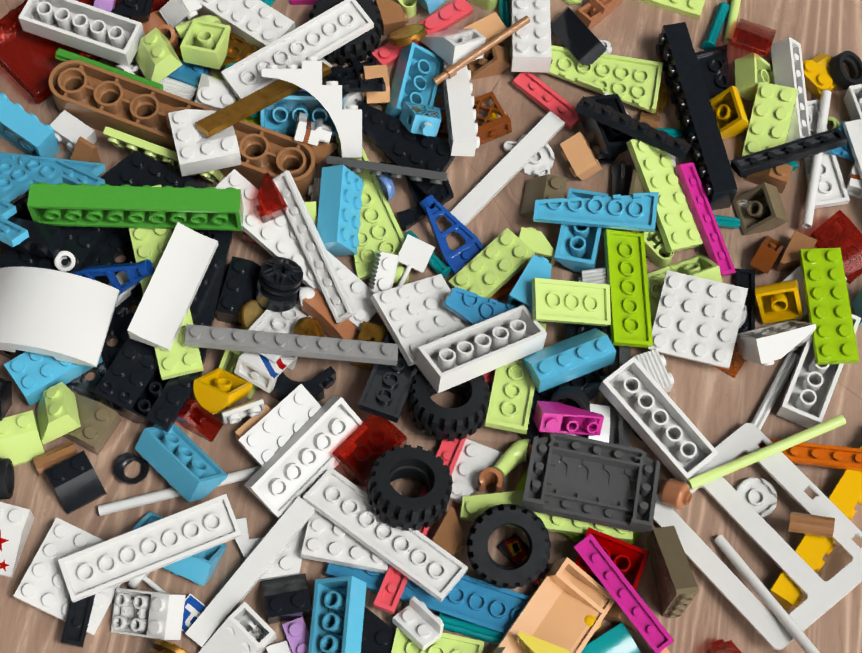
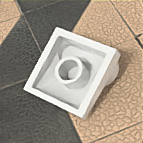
M201 74L194 102L218 111L236 102L237 96L225 80Z

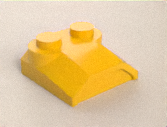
M820 53L811 60L803 61L805 87L818 100L821 99L823 90L832 92L838 87L829 72V63L832 57Z

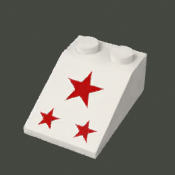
M0 502V575L13 578L35 517L30 509Z

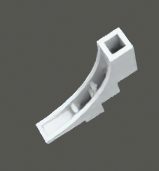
M306 57V61H302V69H298V65H286V69H278V65H266V69H261L262 77L293 83L314 96L327 110L336 126L341 142L342 158H362V109H358L357 105H346V109H342V85H338V81H326V85H322V61H318V57Z

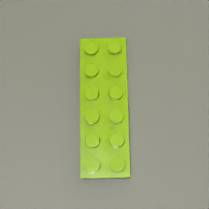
M606 229L603 235L607 285H610L611 343L616 346L652 347L653 338L644 233Z
M841 248L800 249L799 259L809 323L816 325V329L811 335L816 365L858 363L859 355Z

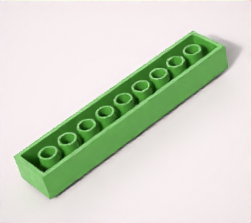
M39 182L37 184H30L27 207L33 221L54 226L175 229L179 222L192 230L242 231L244 207L241 189L232 187L226 189H216L214 187L194 188L191 186L184 188H174L172 186L152 187L150 185L134 187L130 185L110 186L108 184H101L97 186L85 183L69 185L66 183L47 184Z

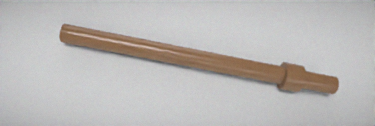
M523 17L454 65L444 68L442 73L432 79L433 83L437 86L445 79L455 76L457 71L530 23L529 17Z

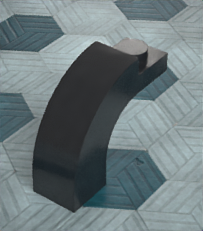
M330 366L313 379L305 382L291 380L282 372L277 377L274 389L269 394L281 402L302 384L318 402L325 398L324 388L328 389L334 385L336 372Z

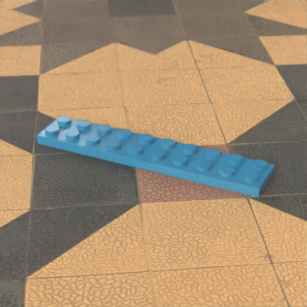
M329 563L325 573L326 576L332 578L354 576L367 583V590L376 593L379 592L386 575L384 573ZM463 575L442 602L408 579L400 601L409 603L410 598L415 596L419 601L424 602L432 612L438 614L442 612L444 616L485 627L505 635L531 597L506 588L495 587L485 581Z

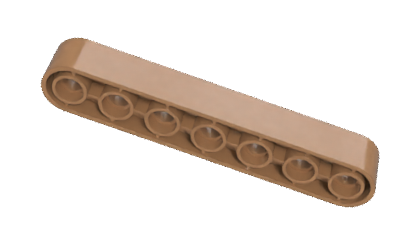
M68 60L58 64L49 76V87L60 114L63 110H66L90 128L103 132L107 126L175 152L176 149L168 113L185 109L218 111L80 60ZM241 120L233 125L242 165L218 169L224 175L223 177H226L235 169L257 189L277 196L271 180L286 170L296 169L290 171L302 198L308 195L309 186L314 184V178H316L315 155L308 144L246 120Z

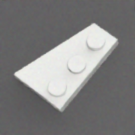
M466 439L451 475L453 483L449 500L462 505L463 496H471L478 488V479L481 471L493 467L503 455V452Z

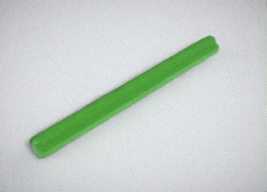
M61 48L55 53V58L63 62L80 60L160 90L164 88L160 83Z

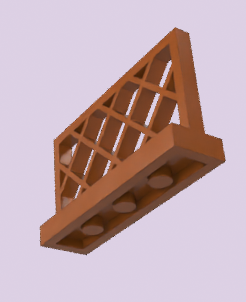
M493 91L474 98L473 108L476 109L475 121L483 122V125L478 126V133L476 135L480 138V145L512 132L511 120L504 113ZM492 100L491 107L482 105L484 101ZM479 110L488 112L486 118L477 116ZM446 111L441 112L442 119L437 138L439 135L448 137V132L442 131L444 124L447 125ZM492 113L501 116L495 120L490 119Z

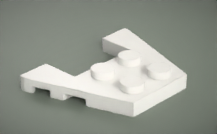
M241 518L236 520L242 536L235 538V541L246 560L264 537L249 539L247 519ZM308 521L258 582L300 574L303 559L301 558V551Z

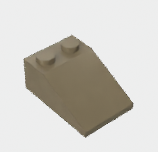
M74 393L81 427L63 435V437L99 455L120 424V416L117 411L108 406Z

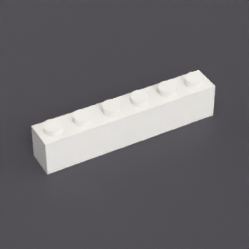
M788 37L771 46L774 84L798 89L786 143L811 136L801 44Z
M446 61L443 62L442 72L444 68L449 66ZM466 65L457 71L455 76L442 81L450 154L451 156L474 157L476 148L479 149L480 138L476 136L478 133V123L474 122L476 120V109H473L474 96H471L473 85L469 83L471 70H468Z

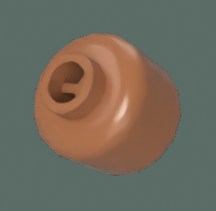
M670 478L662 482L659 488L658 496L661 497V502L672 508L682 509L692 499L689 485L680 480Z

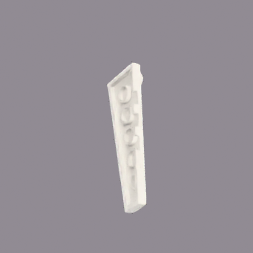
M818 99L807 101L811 136L816 134L820 108ZM823 152L815 209L848 204L850 199L836 155ZM812 156L804 158L807 186Z

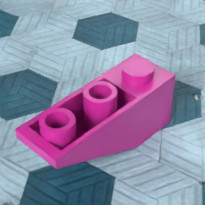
M537 401L533 420L539 432L600 436L604 416L558 402Z

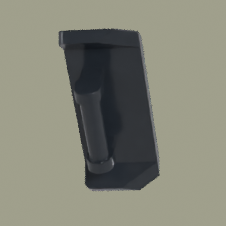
M568 6L551 21V31L582 65L593 64L606 52L607 48Z

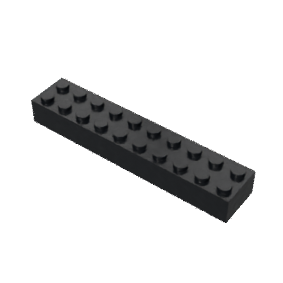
M686 22L663 25L662 32L659 34V42L656 44V53L658 56L660 55L661 62H663L662 71H665L666 86L667 88L670 87L671 90L670 98L672 104H675L676 119L680 120L682 137H685L686 142L692 145L688 152L691 156L690 163L693 162L711 209L730 208L738 188Z

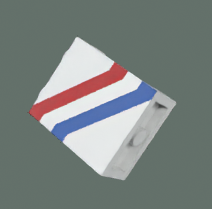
M244 352L238 358L234 373L270 393L274 389L277 377L286 368L293 370L298 357L282 355L275 363L259 353Z

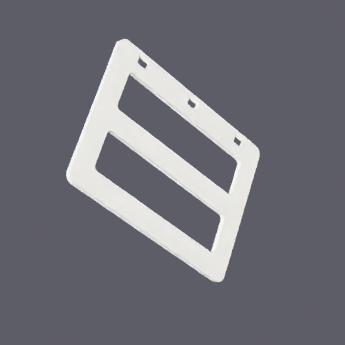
M745 423L717 445L715 449L718 454L689 479L731 462L743 452L749 454L761 449L758 446L761 441L767 446L773 443L754 424ZM782 452L760 460L757 463L808 514L835 518L832 539L852 558V561L829 581L822 580L723 477L695 489L690 488L691 493H694L699 488L705 489L807 596V599L789 614L802 631H805L862 582V547L860 548L852 540L855 535L862 540V532ZM808 487L817 495L813 500L804 492ZM657 494L653 521L659 527L675 526L685 555L773 649L781 650L792 642L794 638L781 622L767 610L674 511V508L661 502V497Z

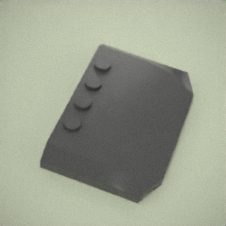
M550 433L548 437L543 438L536 436L533 439L522 505L538 513L638 533L651 531L661 462L658 460L655 462L646 456L645 451L638 448L563 433Z

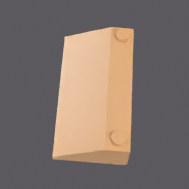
M568 557L557 559L493 653H527L516 641L517 633L520 631L565 648L570 653H581L615 600L604 587ZM587 615L597 617L591 628L584 622V618Z

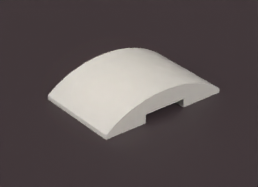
M36 267L0 268V350L9 352L20 350L53 356L58 361L97 367L120 291L104 283L57 270Z

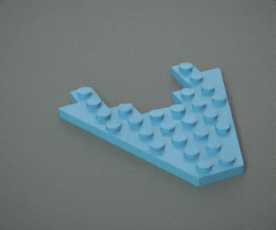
M0 152V241L15 247L29 237L27 229L8 221V219L17 213L16 206L10 204V202L21 194L26 193L29 190L30 184L44 182L47 184L66 183L69 185H79L85 183L100 186L105 184V180L98 177L106 171L105 165L95 162Z

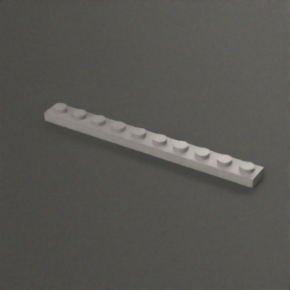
M191 324L186 326L184 346L394 366H397L398 344Z

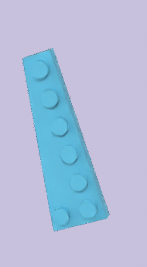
M659 192L633 193V195L625 196L617 194L610 197L593 196V198L571 197L568 199L535 200L533 222L655 232Z

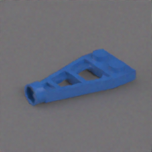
M430 195L419 204L426 213L442 259L448 267H451L452 274L456 275L484 247L477 236L436 201L433 195ZM440 216H444L452 225L444 232L440 231L436 223V219ZM452 232L458 233L465 240V244L455 251L449 248L446 241L447 235Z
M146 259L137 263L88 266L73 271L71 274L95 280L96 276H107L112 287L120 291V295L143 278L153 275L154 267L152 262ZM125 271L129 281L120 284L115 272Z

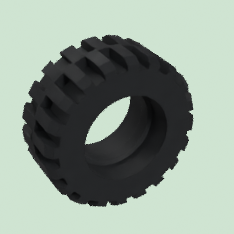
M344 0L316 1L313 9L310 10L309 21ZM373 0L356 1L373 21L374 28L324 56V59L328 58L329 62L332 63L339 62L340 65H345V63L352 64V61L356 60L362 62L367 59V55L371 56L372 52L378 48L381 39L382 20L380 10Z
M420 369L413 376V384L410 385L408 412H410L412 422H416V427L420 431L424 430V434L429 437L433 435L438 440L444 438L448 439V441H455V438H459V440L465 439L467 434L471 436L476 433L477 429L481 428L484 419H486L490 400L489 386L483 375L445 390L456 393L465 399L467 403L458 408H445L439 406L431 399V396L437 392Z
M404 445V448L396 446L392 448L391 452L389 450L383 452L381 457L375 460L374 466L371 468L367 486L368 503L372 505L371 510L374 514H379V519L384 523L386 521L389 522L391 527H402V530L409 531V528H414V531L421 530L422 526L428 528L433 525V522H438L447 509L453 483L452 476L449 475L450 470L447 465H443L444 460L440 456H434V452L423 450L421 446L414 448L411 445ZM399 478H412L421 482L428 490V493L417 498L406 497L399 494L392 487L391 482Z
M500 504L491 507L475 519L469 530L467 538L469 561L478 576L495 587L515 589L516 587L526 586L529 582L538 578V575L546 568L547 561L550 558L551 541L547 528L540 517L523 506ZM504 525L519 527L525 532L529 540V551L526 558L520 564L512 567L497 564L488 552L490 535L494 530Z

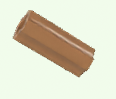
M72 441L32 459L39 475L42 476L46 474L45 470L78 454Z
M790 512L788 531L832 538L835 518Z

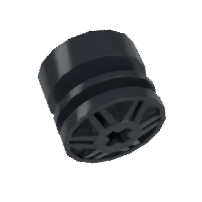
M272 257L265 260L261 265L255 291L257 302L262 307L276 312L293 309L297 304L299 289L303 280L302 268L288 258Z

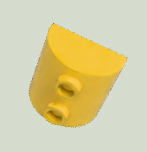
M730 86L710 100L722 139L735 137L748 128L749 122L739 91L735 86Z
M797 279L755 287V295L763 324L804 317Z
M217 368L195 379L193 384L194 395L198 403L212 414H218L226 407H231L232 404L247 397L253 387L251 382L221 368Z

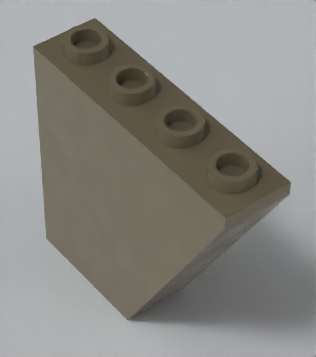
M675 526L653 528L646 543L648 551H650L649 557L662 616L668 615L669 618H676L684 613L699 591L698 585Z

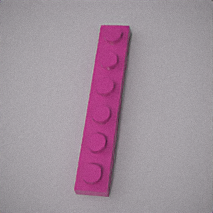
M693 162L679 164L675 167L708 256L711 261L719 265L721 277L736 273L695 165Z
M592 534L574 546L575 550L655 653H660L674 642L670 634Z

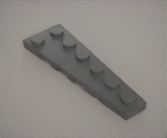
M327 155L326 161L331 166L344 165L351 167V171L362 173L363 169L371 170L370 174L381 176L383 172L391 173L390 177L402 179V175H408L410 180L415 181L429 178L430 183L442 184V181H447L448 173L329 155Z

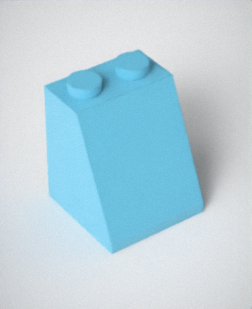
M540 255L532 256L509 294L507 304L514 305L513 309L524 305L532 314V279H550L552 264L549 263L548 259Z

